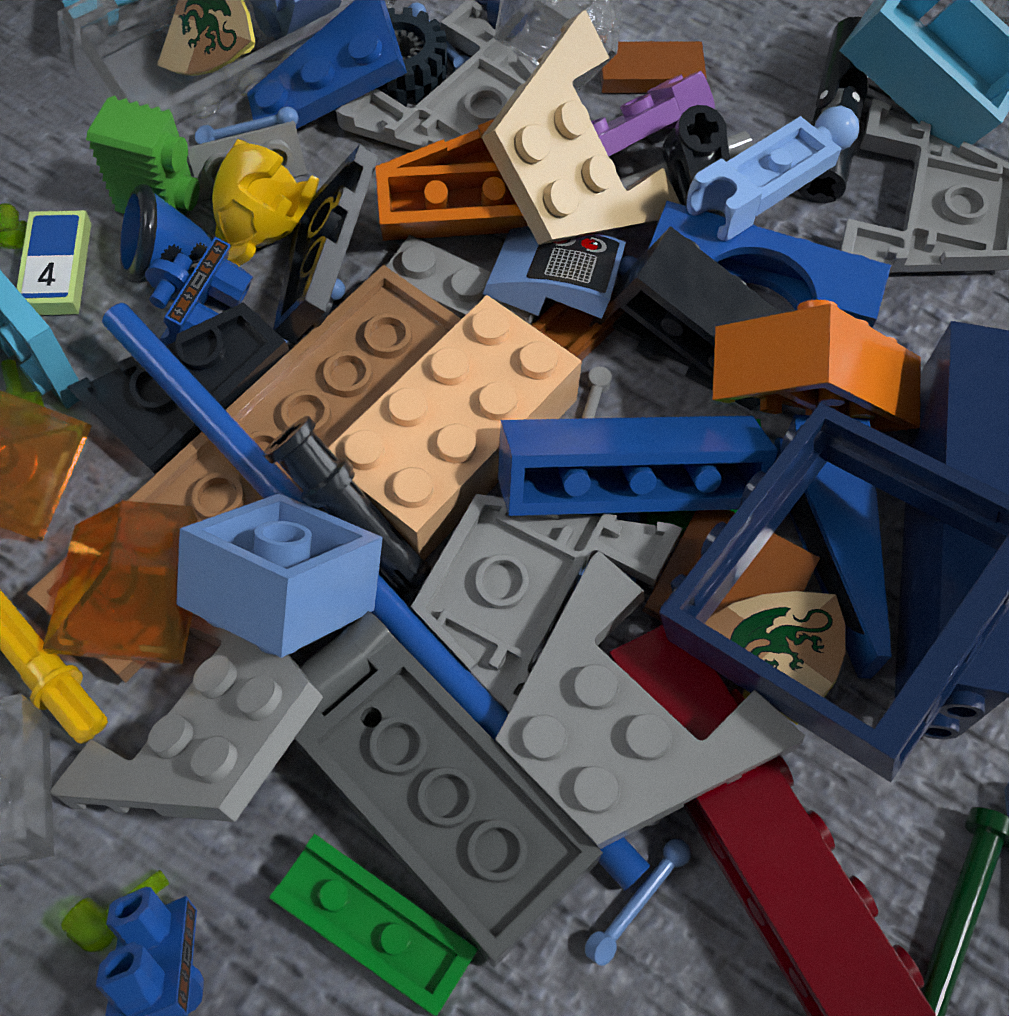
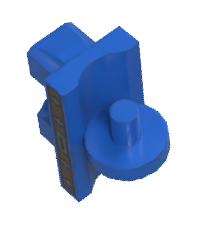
M216 236L191 275L188 271L193 261L182 253L177 254L173 262L163 259L153 260L145 272L147 281L155 289L149 298V301L154 306L164 309L170 299L174 300L163 321L167 328L160 340L165 346L175 342L178 333L219 314L204 306L209 296L230 307H234L242 303L249 291L253 276L235 263L227 260L231 245Z
M144 887L114 900L109 905L106 925L117 937L116 950L111 951L99 964L96 987L108 999L105 1016H188L202 1002L204 978L200 970L192 965L197 909L187 896L164 905L151 887Z

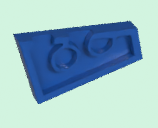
M354 0L248 91L247 95L253 120L277 115L281 108L291 107L296 110L299 117L296 124V129L406 74L407 71L385 0Z

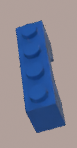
M666 201L649 248L671 226L684 237L694 241L704 253L731 274L738 276L746 283L761 285L777 292L795 310H797L798 304L804 301L828 300L835 302L839 309L854 318L868 322L869 326L873 328L878 317L891 265L862 255L851 254L813 243L807 239L771 231L754 224L732 239L723 241L717 237L719 227L726 224V217L706 211L699 215H691L687 211V206Z

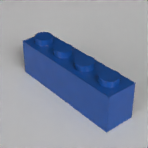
M752 415L501 420L498 480L509 516L731 510L740 508L741 497L748 482L759 471L767 473L776 461L778 450Z

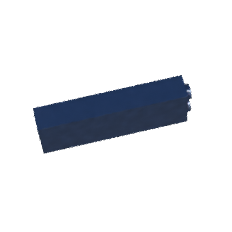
M951 321L921 371L920 428L909 429L908 446L1009 495V330ZM906 502L904 507L894 700L998 551ZM1009 609L923 734L924 737L932 739L956 738L1009 697Z

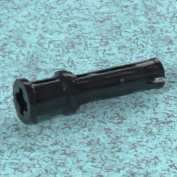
M305 416L284 430L266 448L262 456L271 464L278 462L303 490L301 499L308 506L312 505L316 509L323 507L329 515L383 537L379 570L400 595L410 592L411 588L407 584L408 581L414 589L418 587L429 575L431 566L417 554L353 481L355 476L353 465L346 458L338 459L313 431L316 423L311 417Z

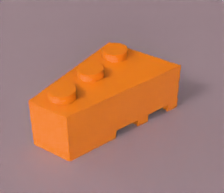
M494 119L478 125V129L449 141L445 142L442 139L375 166L379 223L383 241L404 240L409 235L420 239L508 233L513 228L528 226L482 139L483 134Z
M828 300L804 301L798 304L795 311L715 326L712 400L729 404L735 402L736 399L754 397L760 399V411L771 414L782 413V404L805 409V415H811L821 402L851 418L870 419V427L881 433L920 428L921 357L898 344L895 338L887 337L871 328L868 322L856 319L839 309L835 302Z

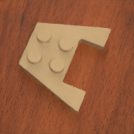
M584 10L565 22L560 29L562 33L549 50L541 55L538 59V66L528 80L518 86L482 136L488 151L538 245L595 235L609 230L628 229L642 224L658 223L666 201L681 204L664 168L647 174L625 189L616 172L613 161L609 158L592 125L588 111L581 103L573 87V80L608 60L609 56L587 11Z

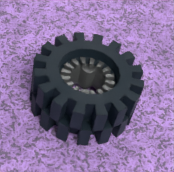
M394 7L387 8L401 55L407 56V59L403 58L407 73L377 89L389 97L397 99V102L407 107L408 98H413L417 105L424 99V93L430 94L448 75L446 34L444 30H441L440 23L436 19L429 22V15L426 12L420 11L414 17L412 8L403 7L402 14H395Z

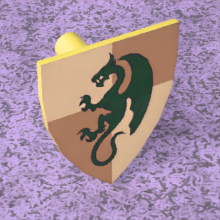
M178 0L157 66L178 74L198 76L213 73L234 62L240 56L251 52L255 45V37L250 13L244 0Z
M802 591L762 594L730 604L710 616L705 623L823 698L836 683L845 656V622L836 594ZM744 689L742 696L746 699L751 693ZM787 717V718H788L789 720H791L793 723H795L796 725H798L797 722H795V721H793L792 719H790L789 717Z

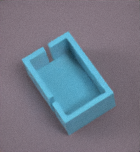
M874 0L839 50L857 69L864 72L919 123L922 120L930 124L931 135L960 148L964 141L973 145L1003 122L1009 112V27L980 0H953L929 23L924 25L919 19L940 0Z

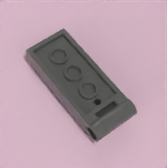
M367 611L362 617L352 621L299 666L321 693L323 699L298 732L293 742L296 748L495 968L598 864L603 852L403 647L387 627L374 614ZM376 719L381 721L375 727L365 726L370 720Z

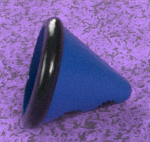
M140 184L132 191L123 217L120 239V263L123 275L129 282H138L143 277H146L145 272L153 260L163 259L173 262L179 253L187 255L193 262L199 261L214 237L156 195L149 185Z

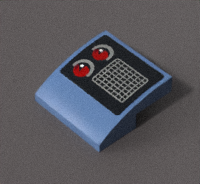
M529 226L510 229L487 281L483 295H488L493 299L537 316L545 297L602 319L611 298L626 242L598 233L538 245Z

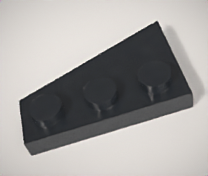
M361 144L355 148L315 193L305 213L294 228L273 327L277 334L291 343H294L310 326L314 328L319 327L331 310L333 304L331 294L379 156Z
M244 302L178 333L175 342L166 345L225 410L290 351L286 341ZM133 356L119 361L120 368L93 381L86 377L67 386L154 474L158 473L202 432Z

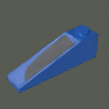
M795 414L787 432L789 429L797 431L801 425H804L810 415ZM853 418L870 427V419ZM776 438L774 446L778 450L776 460L780 456V446L784 438ZM827 462L790 510L789 514L804 549L820 557L814 569V574L822 593L836 594L845 622V648L857 677L871 679L892 657L876 487Z

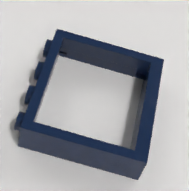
M820 402L804 425H801L797 431L789 429L780 446V456L767 473L759 471L751 478L742 494L741 506L727 524L719 522L710 531L703 543L701 558L687 576L680 574L670 583L672 594L661 606L659 613L668 641L748 692L752 693L756 690L779 712L891 783L1009 609V495ZM827 462L998 550L875 729L705 624Z

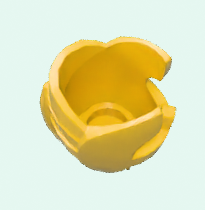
M237 139L217 172L213 187L212 203L216 222L215 236L231 245L227 260L240 267L254 256L256 248H261L278 241L294 230L317 191L319 178L312 175L308 181L296 183L289 170L282 165V156L268 148Z

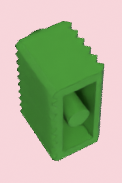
M116 95L107 98L89 127L86 140L90 141L89 149H93V157L97 158L96 165L100 166L99 173L103 174L102 181L106 182L105 189H109V196L112 197V204H115V211L125 213L132 191L140 184L149 185L156 195L183 215H186L187 211L193 210L199 198L200 184L198 179L190 174L186 161L188 144L184 137L179 136L170 109L161 112L159 106L150 109L148 103L140 106L137 101L129 103L126 98L118 101Z

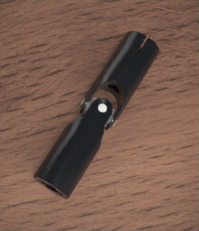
M848 17L841 20L834 27L816 100L814 118L811 121V125L814 127L816 120L824 110L840 105L851 109L859 119L860 127V117L870 78L864 72L857 69L839 50L862 17ZM857 138L850 147L841 150L835 166L797 190L802 197L816 203H831L844 195Z

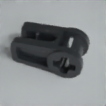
M695 105L684 111L675 129L668 134L663 144V157L674 191L681 205L687 206L689 187L698 172L721 158L726 162L730 160L727 125L723 116L716 109L707 105ZM715 209L706 211L719 216L723 214V212Z

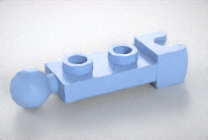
M841 105L830 107L824 110L818 117L815 127L800 116L727 162L722 158L698 172L693 178L687 195V211L691 215H699L710 209L723 212L726 216V224L719 227L717 237L723 241L732 239L752 226L755 216H758L835 166L841 150L850 147L858 137L859 119L849 108Z

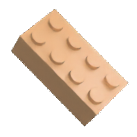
M486 295L328 448L338 459H348L353 465V471L355 472L353 481L417 554L425 560L457 527L475 495H487L499 482L498 462L501 420L559 419L577 400L582 360Z

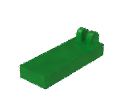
M315 833L281 883L277 885L269 897L271 901L432 1016L439 1014L478 951L473 945Z

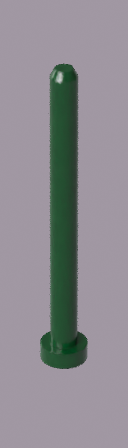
M972 807L969 811L965 828L974 835L923 978L924 987L920 989L937 1016H945L1001 849L1002 847H1009V817L984 807Z

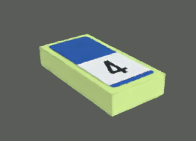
M86 210L29 212L16 289L39 315L79 314L91 230V221Z

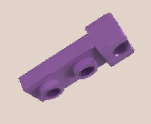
M702 71L695 72L683 78L682 74L675 76L648 90V94L628 101L620 106L623 115L608 123L605 117L591 121L608 156L660 129L675 128L680 116L689 107L707 105L715 109L710 87Z

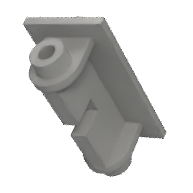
M294 121L188 147L189 162L194 177L199 181V194L202 201L212 198L217 172L237 139L268 148L282 156V165L289 170L293 177L307 174Z

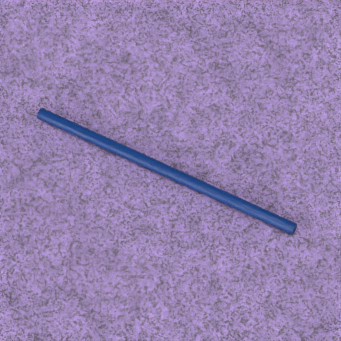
M116 304L105 313L102 320L103 325L263 499L280 493L306 504L301 499V490L275 463H269L262 456L264 451L127 304ZM378 574L375 607L371 613L387 627L403 647L496 742L495 739L509 713ZM624 837L600 849L603 853L598 863L624 891L650 867V864Z

